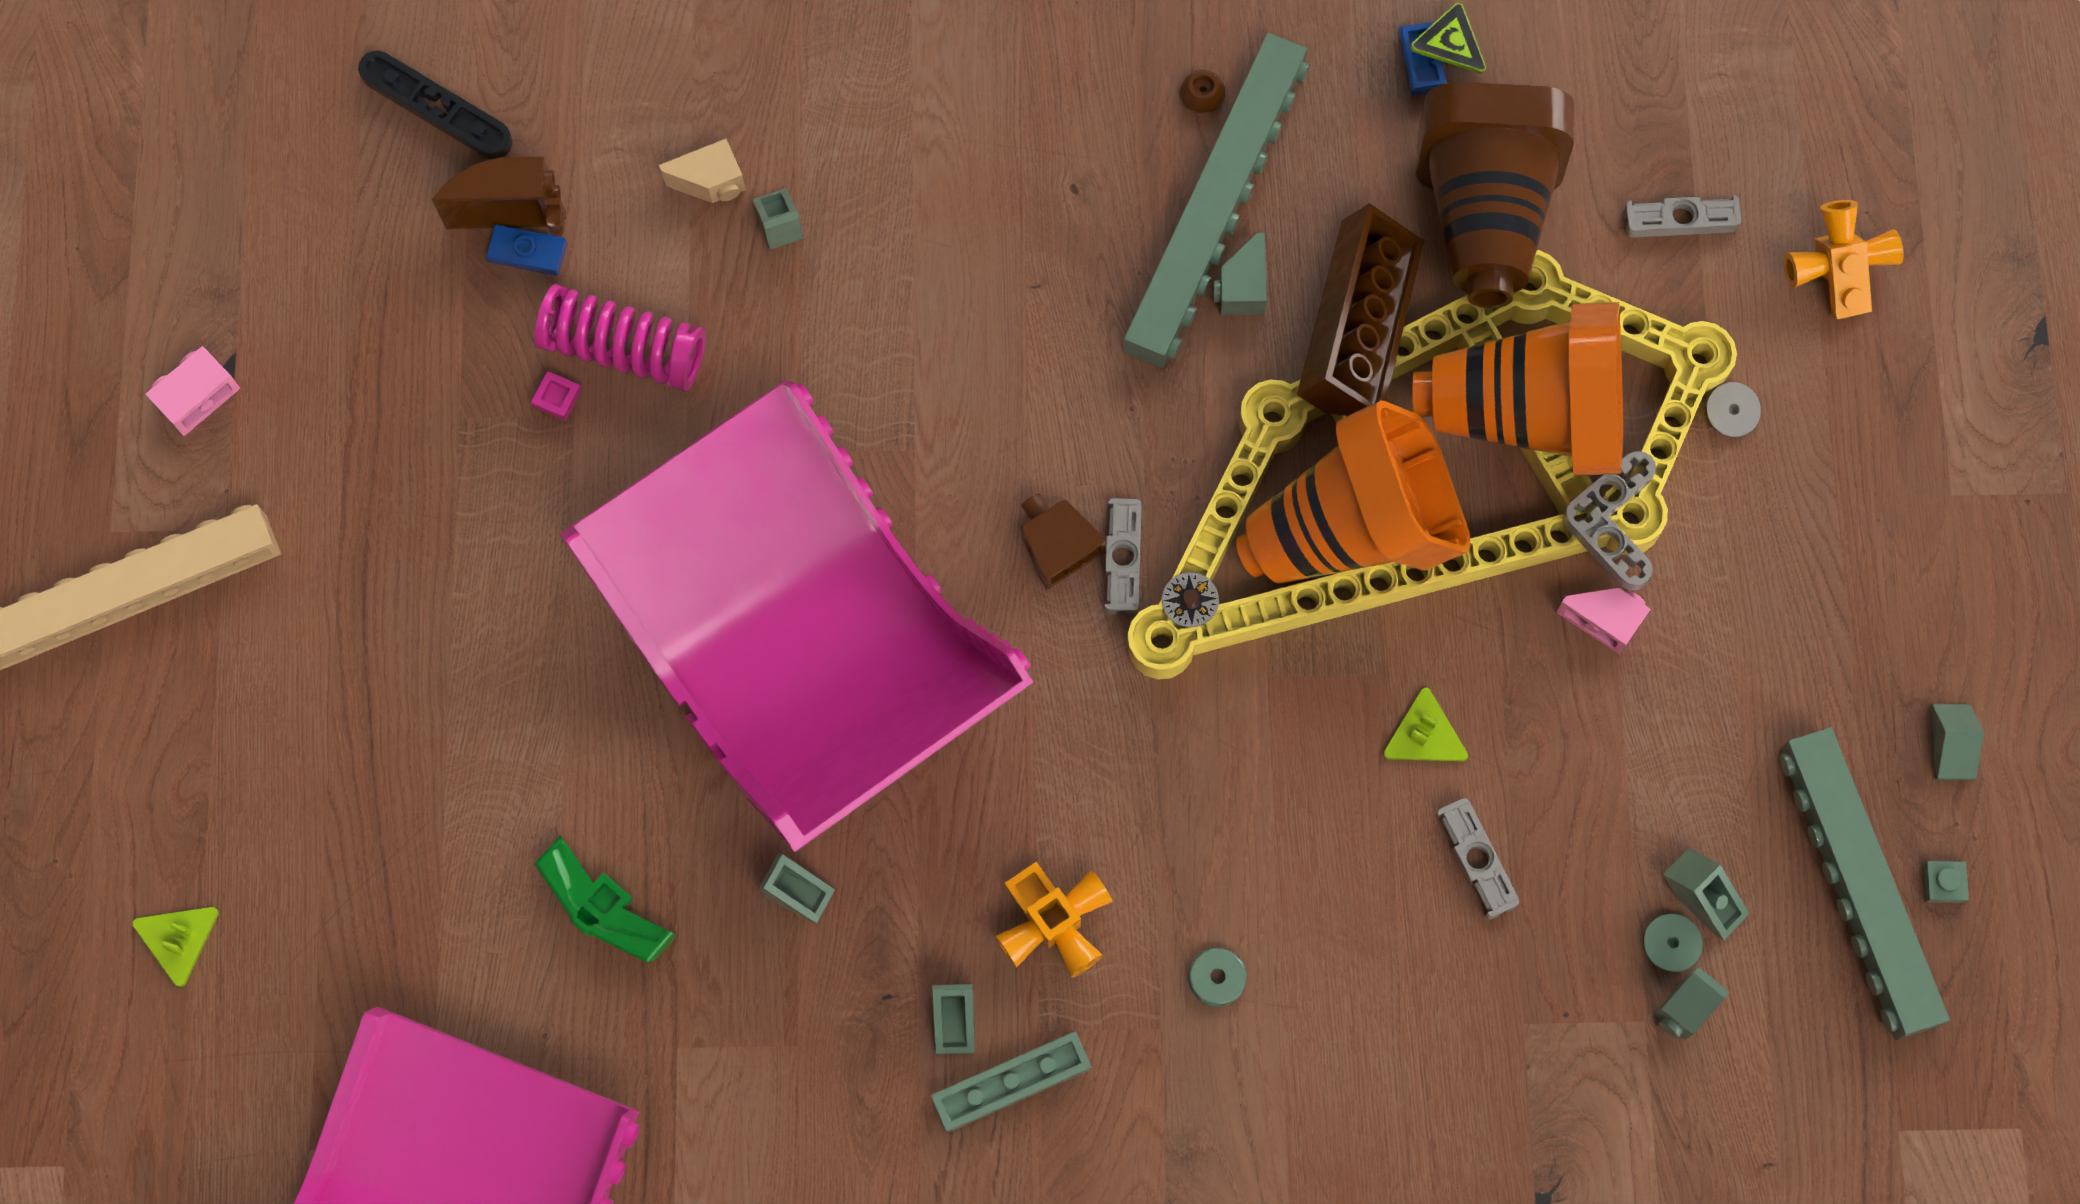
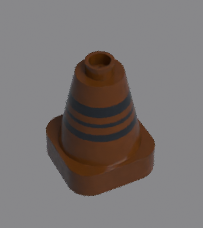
M1452 82L1433 88L1425 96L1417 134L1416 177L1420 183L1432 188L1434 191L1453 283L1456 287L1468 293L1467 299L1474 306L1481 308L1504 307L1513 301V293L1520 291L1528 284L1553 190L1559 187L1563 181L1574 145V100L1568 93L1560 89L1547 86Z

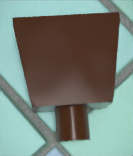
M1035 494L1022 504L1021 507L1030 518V521L1021 527V536L1046 590L1106 553L1105 538L1067 500H1062L1049 508L1042 496Z

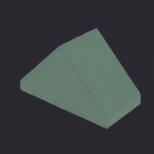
M787 188L752 199L770 250L804 239L800 217Z
M1932 704L1930 711L1935 779L1975 780L1984 730L1970 704Z
M781 853L777 854L759 886L765 898L816 924L835 891L834 888Z
M972 984L933 985L936 1054L975 1053L974 991Z

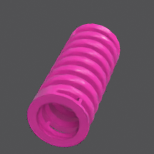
M554 284L549 288L541 304L536 321L534 341L537 348L556 352L558 347L559 352L567 357L577 354L578 358L584 362H590L595 359L596 363L604 368L614 364L617 371L627 373L633 370L634 375L641 379L651 375L656 383H666L667 386L686 392L691 388L700 368L705 350V328L693 325L691 331L688 323H681L673 339L670 358L665 367L662 368V357L672 330V320L669 317L665 316L660 319L653 337L650 356L644 363L643 354L654 322L651 312L645 311L641 314L634 332L632 349L625 358V346L629 340L635 320V310L632 306L628 305L622 309L616 324L613 345L606 352V342L616 317V303L608 300L603 304L598 316L594 340L588 347L587 338L593 327L598 309L597 297L595 295H588L584 299L577 319L575 336L569 342V331L579 306V293L575 289L569 290L558 284ZM555 301V310L553 311L552 306ZM550 315H551V316H553V318H552L551 324H550V326H549V323H550ZM695 344H696V347H695L693 356H692V358H691V360H690L692 351H693L694 346H695Z

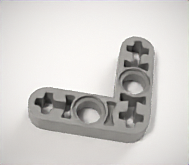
M1642 451L1631 452L1622 459L1621 474L1602 475L1573 499L1566 508L1563 517L1565 526L1620 586L1631 591L1639 590L1646 585L1652 575V563L1616 525L1610 516L1645 488L1655 474V461L1649 454ZM1642 464L1645 467L1642 473L1643 476L1638 473L1626 484L1623 478L1628 475L1632 465L1637 467ZM1606 484L1614 485L1619 490L1620 498L1615 502L1604 500L1599 492L1601 486ZM1593 501L1596 508L1590 513L1587 519L1588 523L1585 520L1577 522L1574 519L1577 513L1576 510L1580 513L1584 512ZM1602 535L1614 537L1618 542V549L1612 553L1602 551L1598 546V538ZM1624 550L1627 551L1628 554L1624 561L1621 559L1618 565H1616L1613 561L1617 560ZM1628 565L1632 568L1637 565L1641 567L1640 578L1636 575L1629 578L1626 575L1629 569Z

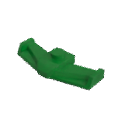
M561 835L534 863L570 916V922L586 936H594L646 963L655 961L676 938L675 934L669 930H665L625 910L634 899L604 872L593 883Z

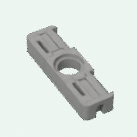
M1735 195L1732 196L1731 200L1715 199L1702 200V202L1700 197L1666 198L1662 204L1657 202L1632 205L1630 200L1627 202L1623 212L1624 219H1627L1625 226L1626 235L1630 238L1732 233L1737 231L1741 223L1739 198ZM1676 209L1687 210L1691 214L1692 221L1688 224L1676 222L1672 215L1673 211Z
M1113 498L1108 501V509H1110V536H1107L1105 577H1107V603L1110 604H1105L1104 610L1109 615H1117L1118 611H1124L1125 615H1136L1138 613L1142 508L1141 501L1138 499ZM1119 548L1129 549L1134 555L1133 561L1125 566L1116 564L1112 558L1115 550Z
M1463 798L1439 809L1436 820L1442 817L1441 820L1453 844L1456 845L1452 852L1468 884L1475 883L1474 885L1486 909L1489 911L1485 917L1491 920L1499 917L1504 912L1514 910L1519 904V898L1470 801ZM1472 849L1484 851L1488 857L1487 866L1481 869L1471 867L1467 862V853Z

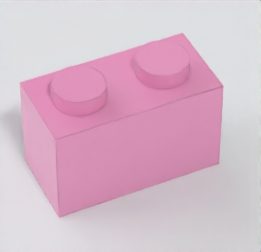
M201 346L197 351H192L185 355L180 365L171 373L158 378L153 383L151 390L146 393V396L172 425L185 436L235 394L240 387L220 363Z

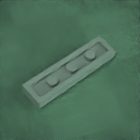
M1075 1031L932 1094L931 1097L944 1128L949 1133L1087 1072L1092 1067Z

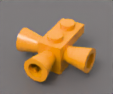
M1837 200L1825 203L1820 209L1828 236L1815 238L1816 252L1785 253L1784 270L1787 281L1792 288H1795L1820 276L1829 281L1831 315L1836 319L1872 312L1869 265H1901L1904 257L1901 238L1895 229H1891L1865 241L1854 234L1858 202L1853 200Z
M1037 861L1004 883L1006 889L1029 920L994 936L1002 951L1015 968L1042 941L1048 949L1055 944L1057 945L1071 978L1080 975L1103 957L1077 931L1081 927V918L1079 916L1113 902L1109 892L1092 870L1066 896L1059 887L1055 889Z

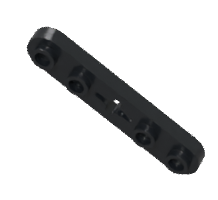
M372 51L361 58L358 71L363 82L371 89L486 158L496 159L504 157L510 152L513 139L508 127L501 121L385 52ZM424 98L433 102H437L440 99L443 107L449 113L446 114L444 110L436 107L430 111V107Z

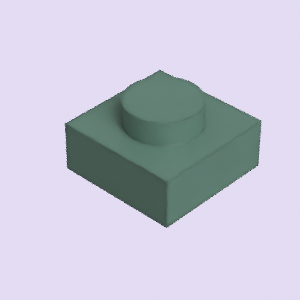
M1927 861L1923 864L1926 902L1965 903L1969 900L1966 862Z

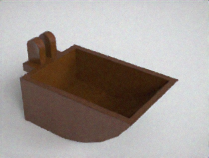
M499 157L477 163L451 178L432 198L446 229L494 228L495 225L511 228L548 227L551 235L559 237L564 233L566 211L561 201L560 186L555 185L554 171L548 169L544 157Z

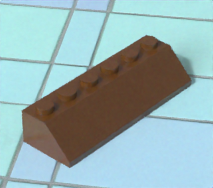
M1370 203L1341 221L1297 391L1299 397L1326 414L1349 416L1376 402L1386 401L1424 245L1423 239Z

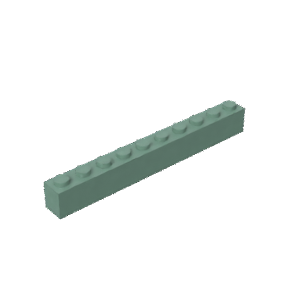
M1267 33L1124 338L1123 353L1164 369L1169 358L1175 360L1183 341V339L1178 338L1183 326L1190 328L1194 320L1197 308L1193 307L1196 298L1198 295L1201 297L1205 296L1212 277L1208 276V272L1212 264L1218 266L1226 249L1222 242L1226 234L1233 235L1237 227L1240 215L1236 214L1240 203L1246 205L1251 197L1254 184L1250 182L1254 173L1261 174L1268 158L1265 149L1269 142L1275 144L1282 128V123L1278 121L1282 113L1289 114L1293 106L1296 93L1292 91L1296 82L1303 84L1310 67V64L1305 62L1308 48Z

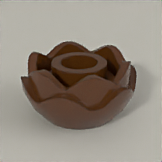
M1198 70L1190 73L1184 79L1180 88V95L1188 109L1198 113L1212 112L1225 98V87L1221 78L1215 73L1208 70ZM1205 88L1206 91L1201 92L1200 89Z

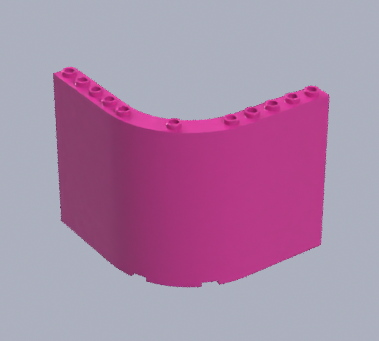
M786 379L559 533V535L669 695H672L679 707L683 704L687 705L691 712L685 717L731 780L733 779L751 805L790 848L796 852L1032 684L1033 680L1026 671L1031 667L1030 663L1019 648L1013 649L1006 640L1001 642L994 632L989 634L984 626L978 627L971 618L966 620L960 616L941 597L940 593H942V590L936 580L930 574L924 576L890 531L889 528L893 526V523L881 507L876 510L869 499L873 496L869 485L861 476L856 479L849 468L854 463L847 451L842 446L837 448L831 440L830 436L834 431L823 415L817 417L810 407L814 400L802 383L796 385L794 382Z
M377 1006L366 1011L362 1017L315 1153L294 1204H613V1200L609 1198L613 1184L618 1185L626 1170L627 1163L622 1161L626 1148H632L639 1134L640 1125L636 1124V1120L640 1111Z

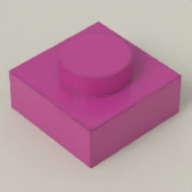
M547 371L531 404L535 409L567 421L582 392L581 385Z

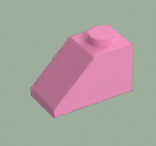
M1614 588L1566 596L1556 613L1620 655L1651 609L1645 605V601L1636 593Z

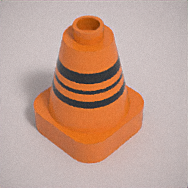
M1619 302L1572 304L1570 321L1434 356L1432 371L1413 373L1414 413L1420 417H1433L1436 432L1572 457L1574 475L1621 474L1623 457V389Z
M1383 400L1340 419L1336 425L1338 446L1252 512L1246 520V533L1239 536L1236 540L1238 555L1248 573L1255 578L1266 574L1269 579L1278 584L1392 562L1421 570H1428L1467 553L1470 550L1471 544L1465 517L1443 454L1433 432L1418 414Z

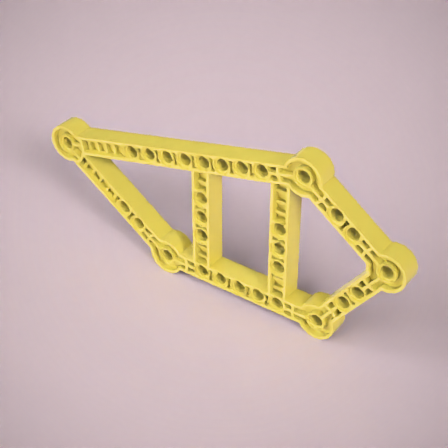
M1540 250L1536 252L1528 281L1537 290L1527 291L1523 288L1513 293V301L1510 304L1500 308L1474 306L1469 303L1467 294L1404 326L1399 347L1406 348L1410 355H1397L1391 380L1432 360L1434 356L1444 354L1456 347L1460 350L1502 339L1496 327L1510 319L1517 323L1533 324L1546 318L1560 324L1570 321L1572 304L1619 302L1621 351L1664 368L1665 375L1670 382L1641 449L1642 452L1649 454L1655 461V474L1645 488L1610 516L1616 525L1643 553L1656 543L1667 523L1668 508L1661 492L1702 397L1710 395L1715 388L1726 381L1735 366L1737 357L1734 340L1726 330L1717 324L1700 321L1689 323L1684 327L1564 277L1560 264L1551 255ZM1461 314L1468 315L1474 322L1470 324L1463 323L1457 316ZM1623 326H1633L1638 330L1639 334H1629ZM1430 330L1436 331L1442 338L1432 340L1426 336L1425 332ZM1692 355H1702L1707 360V363L1701 364L1696 362ZM1270 379L1257 383L1247 391L1241 404L1239 429L1242 439L1172 578L1182 573L1193 572L1204 575L1213 581L1274 455L1293 448L1301 439L1305 425L1326 414L1297 395L1300 380L1289 384L1282 380ZM1275 412L1282 417V420L1274 423L1269 422L1265 419L1264 414ZM1331 414L1336 423L1340 419L1347 417L1345 415ZM1665 417L1677 419L1680 427H1671L1666 423ZM1519 447L1560 515L1470 538V550L1452 559L1459 564L1461 570L1455 572L1448 571L1444 568L1443 564L1428 570L1418 569L1425 577L1421 581L1411 580L1406 574L1407 570L1417 568L1396 562L1345 571L1219 604L1213 618L1198 627H1183L1174 623L1166 615L1161 599L1159 605H1151L1143 609L1131 621L1127 638L1128 657L1134 667L1143 675L1158 680L1169 679L1182 673L1191 663L1193 655L1587 552V549L1567 529L1563 517L1570 502L1593 483L1588 475H1574L1572 457ZM1657 448L1662 450L1667 458L1657 459L1652 455L1650 449ZM1642 464L1633 467L1626 484L1638 473L1643 476L1642 473L1645 467ZM1236 475H1245L1251 480V483L1246 486H1239L1233 482L1232 478ZM1613 486L1606 492L1603 499L1615 502L1620 498L1619 490ZM1593 501L1584 512L1580 513L1576 510L1577 513L1574 519L1577 522L1585 520L1588 523L1587 519L1590 513L1596 508ZM1226 506L1233 509L1236 514L1231 518H1223L1217 514L1216 510ZM1622 513H1633L1637 516L1639 523H1628L1623 518ZM1551 532H1562L1566 535L1568 542H1556L1551 537ZM1602 535L1597 540L1599 548L1606 546L1607 549L1613 552L1618 549V542L1610 535ZM1526 541L1530 544L1532 551L1521 552L1516 548L1514 542ZM1489 550L1496 556V561L1486 562L1480 558L1478 552ZM1624 550L1621 555H1627L1628 553ZM1374 578L1383 579L1387 582L1389 588L1384 591L1375 590L1371 586L1370 580ZM1337 588H1346L1352 593L1353 597L1349 600H1340L1333 591ZM1302 597H1308L1313 599L1317 606L1312 610H1305L1298 605L1297 601ZM1164 635L1171 640V645L1161 649L1155 647L1151 640L1155 636Z

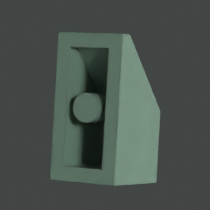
M1257 233L1221 267L1220 280L1213 281V302H1220L1221 315L1265 314L1267 302L1265 233Z
M1690 848L1663 874L1677 899L1722 940H1725L1750 914L1722 866Z
M1697 967L1679 983L1654 1015L1661 1020L1659 1025L1666 1033L1674 1038L1682 1037L1684 1040H1687L1699 1029L1730 992L1701 968Z

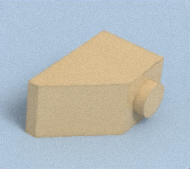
M727 139L659 165L663 181L667 187L710 203L720 200H732L740 192L746 190L743 175Z

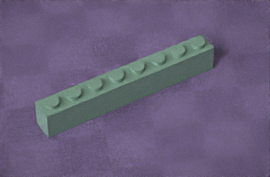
M1832 727L1789 740L1780 749L1779 762L1781 769L1786 776L1791 777L1795 787L1793 791L1795 804L1800 812H1805L1810 825L1807 829L1809 839L1815 848H1819L1824 860L1822 863L1823 874L1827 882L1835 887L1839 897L1836 901L1839 914L1844 921L1849 922L1853 932V936H1851L1853 949L1859 958L1863 957L1868 970L1866 981L1872 994L1878 995L1883 1008L1881 1010V1019L1886 1030L1889 1033H1893L1895 1040H1899L1943 1025L1950 1021V1018Z

